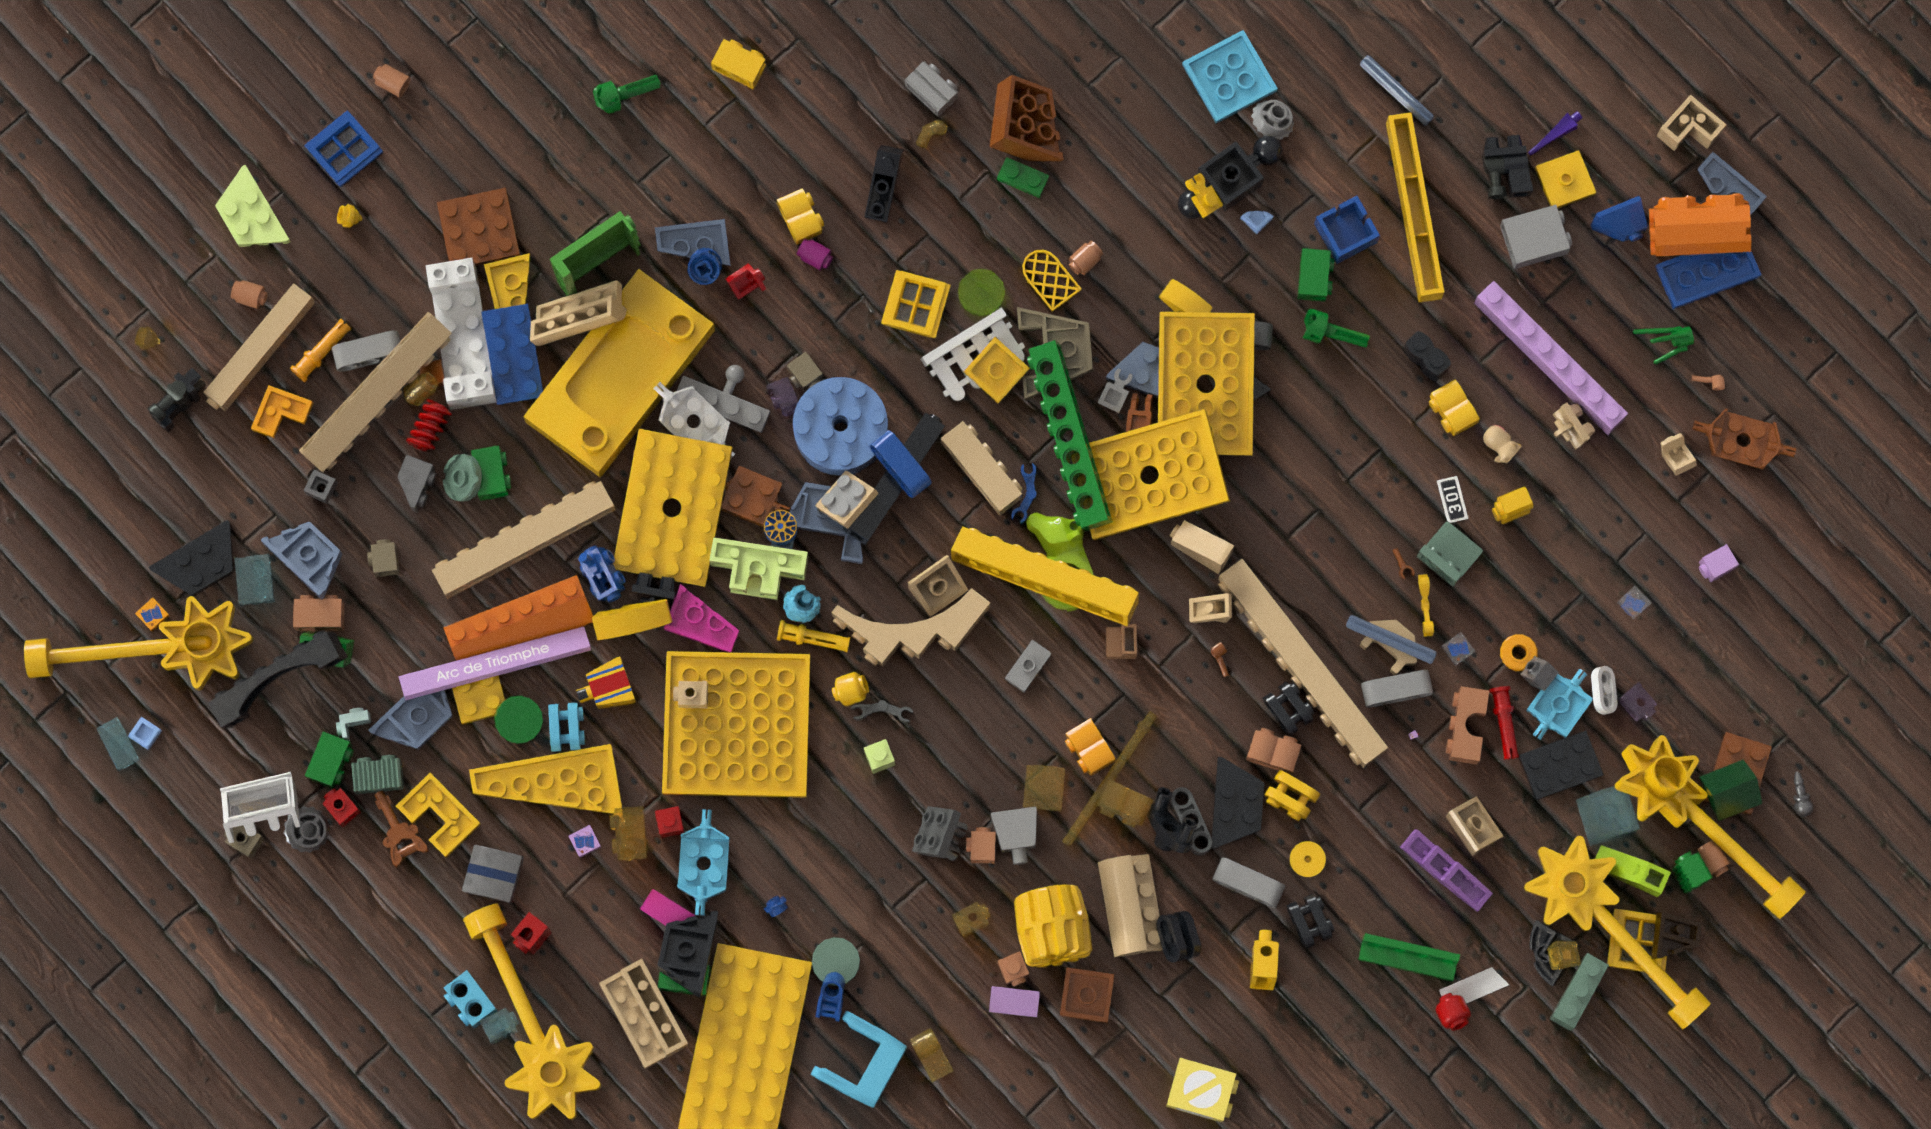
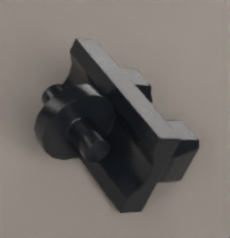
M640 572L636 585L633 584L632 592L651 595L650 598L641 597L640 603L658 601L657 596L675 599L677 592H674V578L662 576L660 588H651L653 574Z

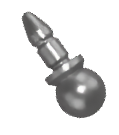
M1796 771L1794 784L1796 785L1797 795L1793 796L1796 801L1794 810L1799 816L1806 817L1813 812L1814 806L1809 799L1810 794L1806 793L1805 785L1803 784L1804 780L1800 772Z

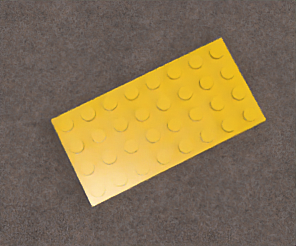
M717 943L678 1129H778L812 962Z

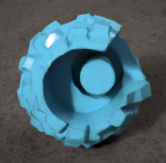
M805 585L794 586L784 597L783 609H785L788 619L794 622H809L818 615L821 598L809 593Z

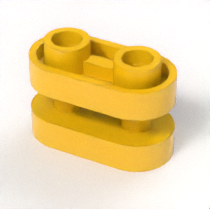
M1279 770L1274 778L1279 785L1276 789L1273 787L1267 789L1264 795L1268 798L1266 802L1277 809L1281 806L1288 810L1287 814L1297 821H1300L1301 818L1306 819L1311 811L1306 807L1307 802L1316 803L1320 793L1288 773ZM1289 789L1300 795L1299 799L1296 801L1286 795V790Z

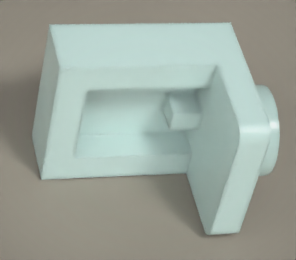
M353 708L349 710V713L339 715L340 722H336L337 733L344 740L350 741L348 727L372 723L368 710Z

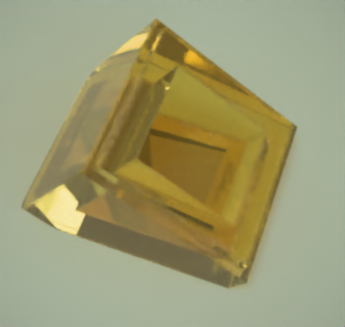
M1555 941L1547 948L1552 970L1579 966L1581 964L1576 942Z

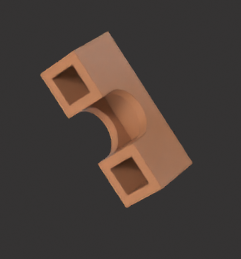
M1461 686L1458 693L1454 692L1452 706L1456 707L1455 716H1451L1449 722V730H1453L1452 739H1448L1446 744V753L1450 754V761L1476 765L1479 763L1483 737L1471 735L1467 731L1465 723L1470 717H1485L1489 690Z

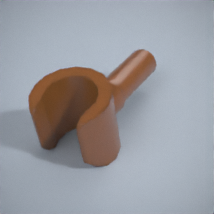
M1398 548L1394 549L1393 553L1400 567L1399 577L1406 580L1403 575L1404 569H1408L1413 577L1415 574L1414 569L1406 565Z
M1220 642L1211 648V654L1219 663L1223 677H1226L1229 674L1221 656L1226 654L1227 650Z

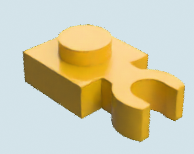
M1199 173L1193 177L1194 180L1192 178L1187 180L1185 185L1190 191L1194 192L1195 196L1191 197V200L1202 218L1222 207L1223 203L1212 185L1209 187L1205 186V178Z

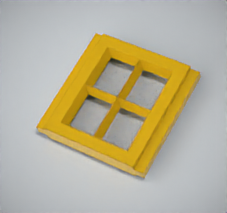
M896 270L881 324L936 339L951 285Z
M1614 909L1613 916L1652 957L1656 915ZM1610 935L1608 967L1644 972ZM1667 956L1654 959L1665 971Z

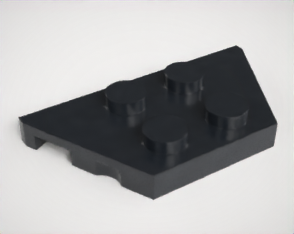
M228 520L224 521L149 566V569L190 596H196L234 573L230 522Z
M1223 757L1217 758L1211 849H1217L1220 846L1261 831L1264 782Z
M713 911L709 916L701 918L693 916L684 921H673L667 923L657 970L697 997L702 996L718 920V911Z

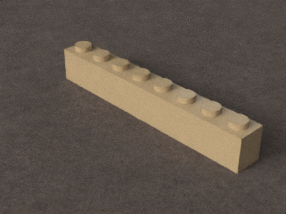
M427 312L299 451L321 472H324L325 469L329 471L337 463L338 460L336 458L341 452L346 453L353 446L352 440L358 434L362 436L369 429L370 425L368 423L374 417L377 419L386 410L384 406L390 400L394 401L402 393L401 388L406 383L410 384L418 376L417 371L421 366H427L434 359V352L438 348L443 349L450 342L449 336L452 333L431 313Z
M590 482L583 487V491L577 494L574 492L567 494L562 498V502L556 505L553 503L541 509V513L522 518L520 524L513 528L507 526L498 532L499 535L494 538L486 537L477 543V547L471 550L469 548L461 550L456 554L457 557L450 561L448 559L440 561L435 565L436 568L432 572L446 598L449 599L614 512L616 509L602 482Z

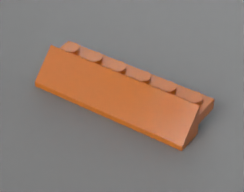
M575 575L443 627L457 661L584 627L593 623V614L578 576Z

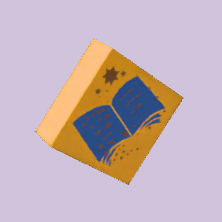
M153 597L135 613L152 632L170 616Z

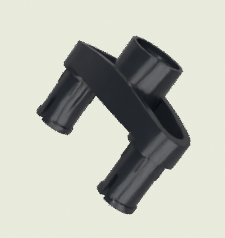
M1160 787L1154 803L1150 805L1147 813L1148 820L1156 832L1154 844L1163 851L1174 850L1178 853H1188L1193 844L1192 838L1197 828V823L1191 818H1184L1182 825H1180L1168 811V805L1173 795L1168 788Z

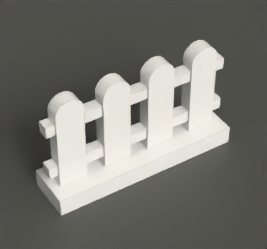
M1002 308L920 359L925 367L928 365L932 366L933 370L930 371L932 377L937 374L946 389L942 392L945 397L950 395L954 401L962 400L965 396V391L962 387L968 383L975 389L980 388L965 373L966 378L958 381L949 366L957 362L963 372L973 361L969 354L975 350L980 354L994 337L1000 340L1020 360H1024L1022 349L1025 346L1023 343L1018 345L1009 331L1012 328L1010 322L1004 323L1003 318L1007 315ZM990 327L992 333L985 336L982 331ZM970 340L973 345L966 349L963 343ZM950 352L953 357L945 361L943 356Z

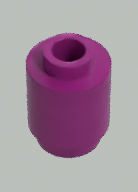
M804 239L797 251V256L801 257L800 260L819 271L823 267L827 269L833 259V256L830 255L832 250L814 240Z

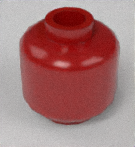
M1448 993L1439 999L1440 1002L1436 1006L1435 1012L1444 1028L1457 1031L1469 1024L1468 1020L1471 1017V1011L1461 995Z

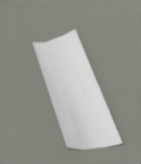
M1491 967L1439 991L1441 997L1452 993L1453 995H1461L1466 1003H1469L1509 984Z

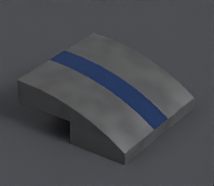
M474 845L462 891L492 900L512 903L524 857Z

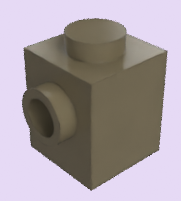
M804 352L787 364V371L791 375L789 380L796 389L801 388L804 393L813 385L823 380L822 372L807 352Z
M386 539L378 540L376 544L371 545V552H367L369 566H373L374 575L376 577L400 575L398 551L395 542Z

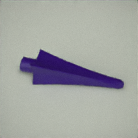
M1578 111L1571 116L1567 113L1528 152L1529 155L1535 154L1551 142L1577 129V122L1582 119L1581 114Z

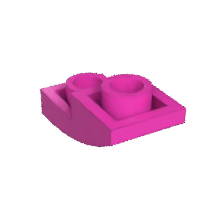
M654 889L651 890L640 910L665 926L673 921H684L689 917L696 916Z

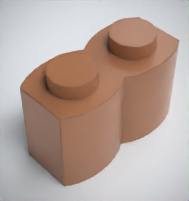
M1261 728L1260 731L1256 730L1246 760L1276 771L1281 770L1291 775L1301 745L1297 743L1298 740L1290 736L1276 737L1274 736L1275 732L1265 728Z

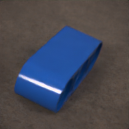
M890 430L870 444L874 455L909 497H916L932 484L927 473Z

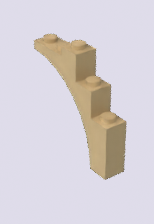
M971 588L959 602L943 613L914 623L884 624L872 622L855 616L838 605L832 611V617L835 618L833 622L843 630L848 628L852 631L853 634L851 636L859 643H867L863 650L866 654L864 658L874 666L879 664L883 667L900 645L902 646L901 650L910 658L915 656L920 659L936 637L939 638L937 642L947 650L952 648L956 651L990 608V602Z

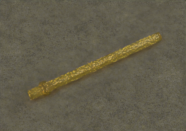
M1149 711L1142 722L1139 721L1137 724L1138 729L1062 842L1065 845L1071 846L1144 735L1151 731L1150 726L1156 719V714Z

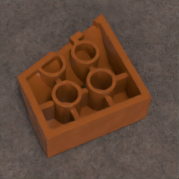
M1014 75L998 83L990 147L1027 161H1063V153L1059 151L1058 145L1060 135L1059 131H1056L1054 121L1056 111L1052 89Z

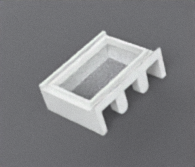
M291 772L220 788L223 826L229 843H234L233 827L244 825L247 835L254 836L256 834L254 822L268 820L270 829L276 831L280 828L279 816L291 814L295 827H300L297 790Z

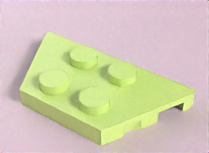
M242 166L215 205L238 246L247 247L253 244L261 246L269 245V243H290L291 241L247 166Z

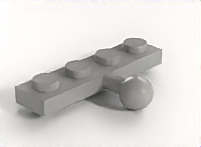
M731 365L727 368V382L723 391L686 376L682 377L677 391L693 386L725 419L759 433L763 432L771 411L732 395L736 383L741 382L744 378V370L741 366Z

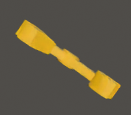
M1428 574L1418 575V584L1422 596L1421 609L1424 614V622L1422 623L1424 637L1433 636L1434 625L1433 621H1430L1428 600L1430 581Z

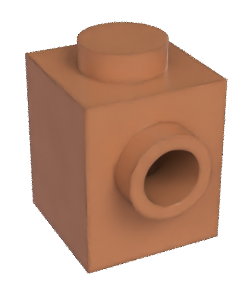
M976 828V831H971V838L966 837V852H971V863L995 864L996 832H991V828Z
M1020 951L997 961L1006 986L1012 984L1015 987L1026 982L1025 978L1029 977V972Z

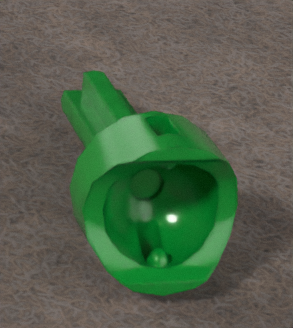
M657 74L618 88L615 87L612 81H607L597 85L593 89V95L597 107L611 114L621 110V100L661 88V83Z
M1308 309L1304 318L1306 331L1302 337L1304 340L1319 344L1325 335L1326 337L1361 347H1367L1370 335L1328 323V313Z

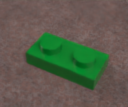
M1007 157L997 176V181L1037 198L1041 197L1049 179V175Z

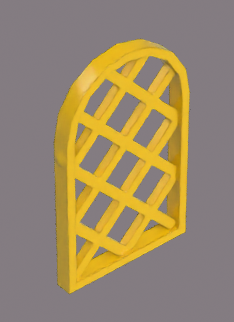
M1035 250L1024 259L1022 269L1027 283L1031 285L1051 312L1082 290L1059 259L1051 252ZM1037 254H1046V261L1037 260ZM1049 255H1050L1056 262L1048 261V260H1049ZM1026 262H1034L1033 270H1025ZM1036 263L1045 264L1044 272L1035 271ZM1048 264L1057 265L1056 273L1047 272ZM1059 266L1065 272V274H1058ZM1026 273L1032 274L1031 280L1028 278ZM1035 274L1044 275L1043 283L1034 282ZM1046 275L1055 276L1054 284L1046 283ZM1058 277L1067 278L1066 286L1057 285ZM1069 279L1076 287L1069 286ZM1035 285H1036V286H1042V292H1041V293H1040L1039 290L1035 287ZM1045 287L1054 288L1053 296L1044 295ZM1057 288L1065 289L1064 297L1056 296ZM1068 289H1069V290H1076L1075 292H1073L1071 295H1069V296L1067 297ZM1045 298L1052 299V306ZM1055 299L1063 300L1054 307Z

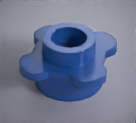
M779 896L773 897L766 902L767 906L764 908V911L769 913L771 917L779 915L788 908L785 903L787 901L784 896L781 898Z

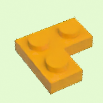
M268 385L251 429L252 431L275 438L283 417L305 425L313 406V401Z

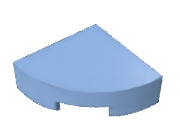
M1249 211L1244 213L1240 219L1258 234L1274 216L1266 211Z

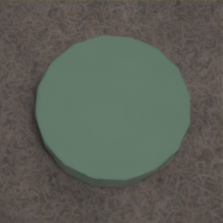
M467 454L454 455L444 467L443 473H446L445 479H443V486L446 494L451 499L461 502L469 501L476 496L480 489L482 481L481 468L473 456Z
M833 937L824 940L816 947L812 957V966L815 975L822 982L827 974L837 972L844 977L845 984H847L859 971L860 958L857 949L851 942L844 938ZM833 983L828 984V985H831V986H837L836 984H833Z

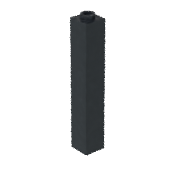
M925 413L904 444L905 448L919 465L945 427L942 424V420L934 414L928 415ZM888 471L885 472L875 487L878 495L846 531V533L864 545L867 544L903 490Z

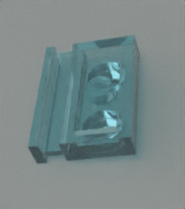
M263 554L234 558L239 605L275 602L270 555Z

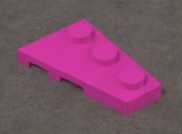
M680 584L670 610L673 622L665 625L664 630L721 651L732 653L739 630Z

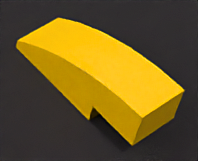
M667 599L623 605L620 609L597 612L592 617L597 640L630 635L673 622Z

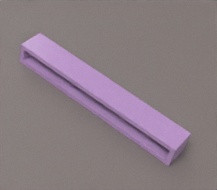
M1495 281L1477 296L1474 304L1575 404L1578 403L1583 412L1604 433L1609 435L1625 420L1628 413Z

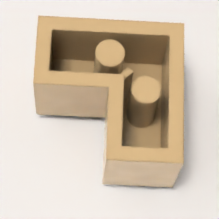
M1690 95L1660 128L1657 137L1673 151L1678 148L1688 135H1691L1708 149L1720 136L1727 124Z

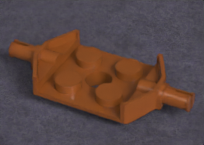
M1725 409L1711 424L1694 421L1692 430L1706 433L1705 436L1708 437L1712 456L1759 469H1764L1776 455L1783 454L1792 458L1795 456L1796 448L1781 443L1776 422H1773V424L1727 412L1728 409ZM1739 435L1746 436L1749 439V445L1746 447L1740 446L1737 443V437Z

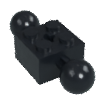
M1263 136L1255 142L1253 153L1247 156L1235 141L1198 168L1197 174L1201 173L1204 176L1206 187L1212 185L1223 203L1221 208L1226 212L1263 185L1264 177L1256 167L1260 164L1270 166L1277 163L1282 157L1283 147L1277 138ZM1226 175H1234L1235 177L1234 179L1230 180L1226 178ZM1186 190L1178 199L1180 213L1189 219L1201 217V214L1191 200V197L1195 196L1194 192Z

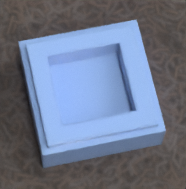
M141 717L128 737L147 750H150L162 730Z

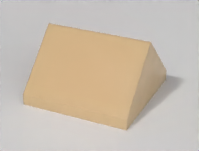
M948 555L908 582V589L929 617L968 591Z
M1477 796L1452 809L1446 815L1447 820L1472 857L1503 837V834Z

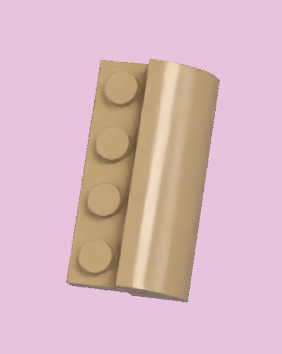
M616 280L538 305L536 307V320L531 321L530 341L536 346H542L623 320L626 315V308L622 305V284Z
M1149 854L1126 855L1098 862L1114 957L1163 950L1156 927L1157 919L1160 915Z
M643 959L621 969L620 972L599 983L644 1069L665 1058H669L688 1045Z

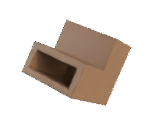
M1128 624V627L1125 625H1121V627H1106V659H1136L1137 625Z

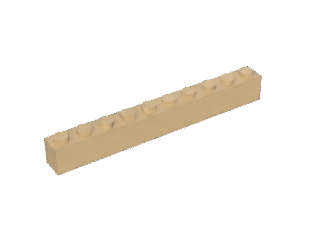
M1243 559L1239 560L1219 575L1218 580L1220 583L1218 586L1224 594H1231L1234 600L1232 604L1240 614L1244 613L1249 619L1247 624L1254 633H1260L1263 637L1261 641L1269 652L1273 650L1277 655L1276 661L1284 671L1287 669L1293 676L1290 678L1292 683L1295 684L1298 690L1302 688L1307 694L1305 699L1313 709L1317 707L1322 714L1320 715L1322 722L1327 727L1331 726L1336 732L1334 736L1341 746L1346 745L1351 751L1349 756L1357 766L1361 764L1364 768L1386 752L1388 749L1387 745Z

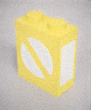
M1180 1058L1166 1107L1223 1122L1225 1117H1230L1233 1104L1229 1103L1231 1094H1236L1239 1080H1235L1236 1073Z

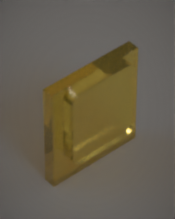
M1027 765L1023 808L1036 807V809L1061 811L1065 768Z

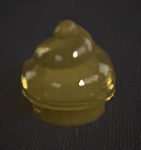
M139 327L135 337V345H138L140 349L148 350L150 347L160 344V339L151 327Z

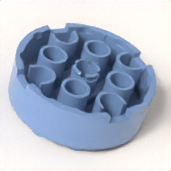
M846 377L825 379L809 388L800 398L793 416L794 438L802 456L815 469L836 476H841L845 471L855 474L861 472V470L878 459L872 452L870 444L888 431L886 409L877 393L861 381ZM841 422L847 425V429L844 431H836L834 429L835 425Z

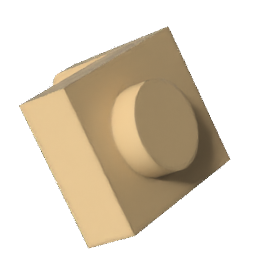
M1682 433L1670 436L1661 442L1662 457L1675 476L1697 466L1696 459L1685 445Z

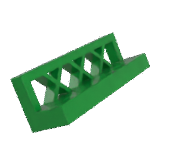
M1365 933L1362 938L1358 960L1453 981L1460 954Z

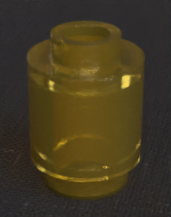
M428 372L419 374L413 382L404 387L405 400L412 405H421L436 392L438 387L436 378Z

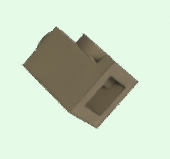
M244 825L233 827L234 843H229L228 838L225 840V843L252 859L264 838L258 833L254 836H248ZM239 834H245L244 841L239 842L237 840Z

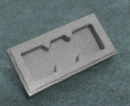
M1032 640L1009 671L1005 680L1025 693L1052 653Z

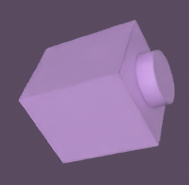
M1726 544L1704 556L1699 561V570L1705 579L1708 578L1710 582H1713L1736 569L1739 563Z

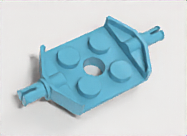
M706 809L702 810L700 826L681 834L677 888L695 899L696 916H699V912L701 916H705V902L725 892L727 883L730 838L712 827V810L707 811L706 819ZM702 857H706L711 861V865L707 870H700L697 867V862Z

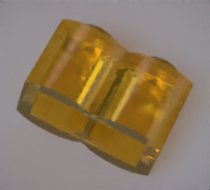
M1108 780L1096 806L1101 808L1100 813L1111 818L1115 814L1123 818V824L1135 828L1136 824L1142 826L1153 799L1112 780Z

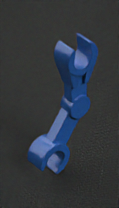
M1033 463V472L1031 474L1024 472V464L1021 466V475L1026 484L1027 492L1020 507L1012 511V520L1018 512L1024 515L1020 524L1025 523L1027 520V510L1037 495L1034 486L1036 466Z

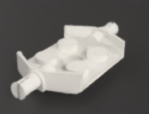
M659 382L657 385L662 390L657 386L653 388L663 397L662 400L664 401L659 421L673 435L721 445L726 444L725 439L730 422L711 406L693 386L672 392ZM692 414L697 415L700 420L696 428H690L687 424V418Z

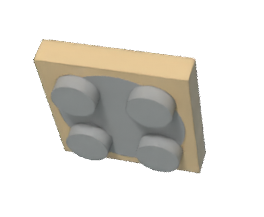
M845 471L815 506L819 511L848 529L878 495V492L850 472Z

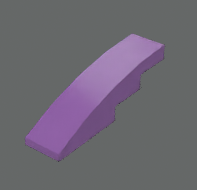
M1414 829L1400 846L1415 862L1475 911L1478 912L1493 894L1459 862H1455L1419 830Z

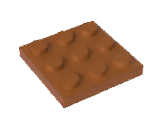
M506 188L437 202L449 261L473 258L475 266L520 256Z

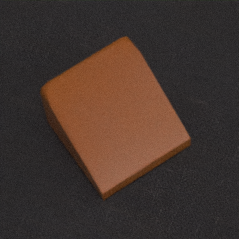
M441 359L432 361L427 366H421L420 375L423 390L444 386L443 379H445Z

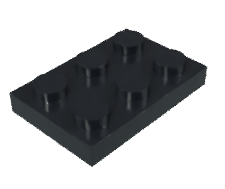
M1587 731L1519 755V760L1535 801L1604 775Z

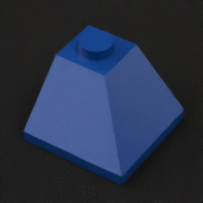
M1640 196L1596 213L1590 225L1592 230L1622 242L1629 239L1631 242L1641 239L1648 226Z

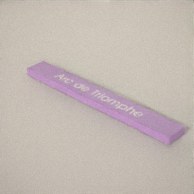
M580 627L399 676V681L405 700L587 652L591 648L585 628Z

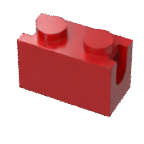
M528 912L511 936L515 939L513 944L524 954L531 952L534 955L552 931L542 921Z

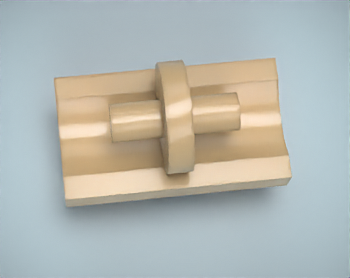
M1565 403L1559 410L1553 413L1556 419L1554 423L1558 428L1554 436L1558 438L1563 435L1566 442L1570 441L1576 450L1590 439V436L1595 433V429L1591 423L1587 422L1582 425L1578 420L1583 415V410L1578 403L1573 405Z

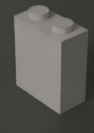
M1557 205L1502 220L1500 228L1514 269L1568 254L1570 246H1572V240L1569 232L1565 233L1563 227L1565 218L1563 212L1558 211Z

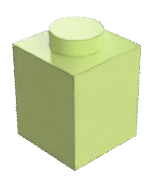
M886 739L864 747V753L873 774L895 766V760Z

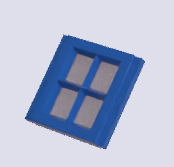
M348 110L304 145L340 188L383 153L379 145Z

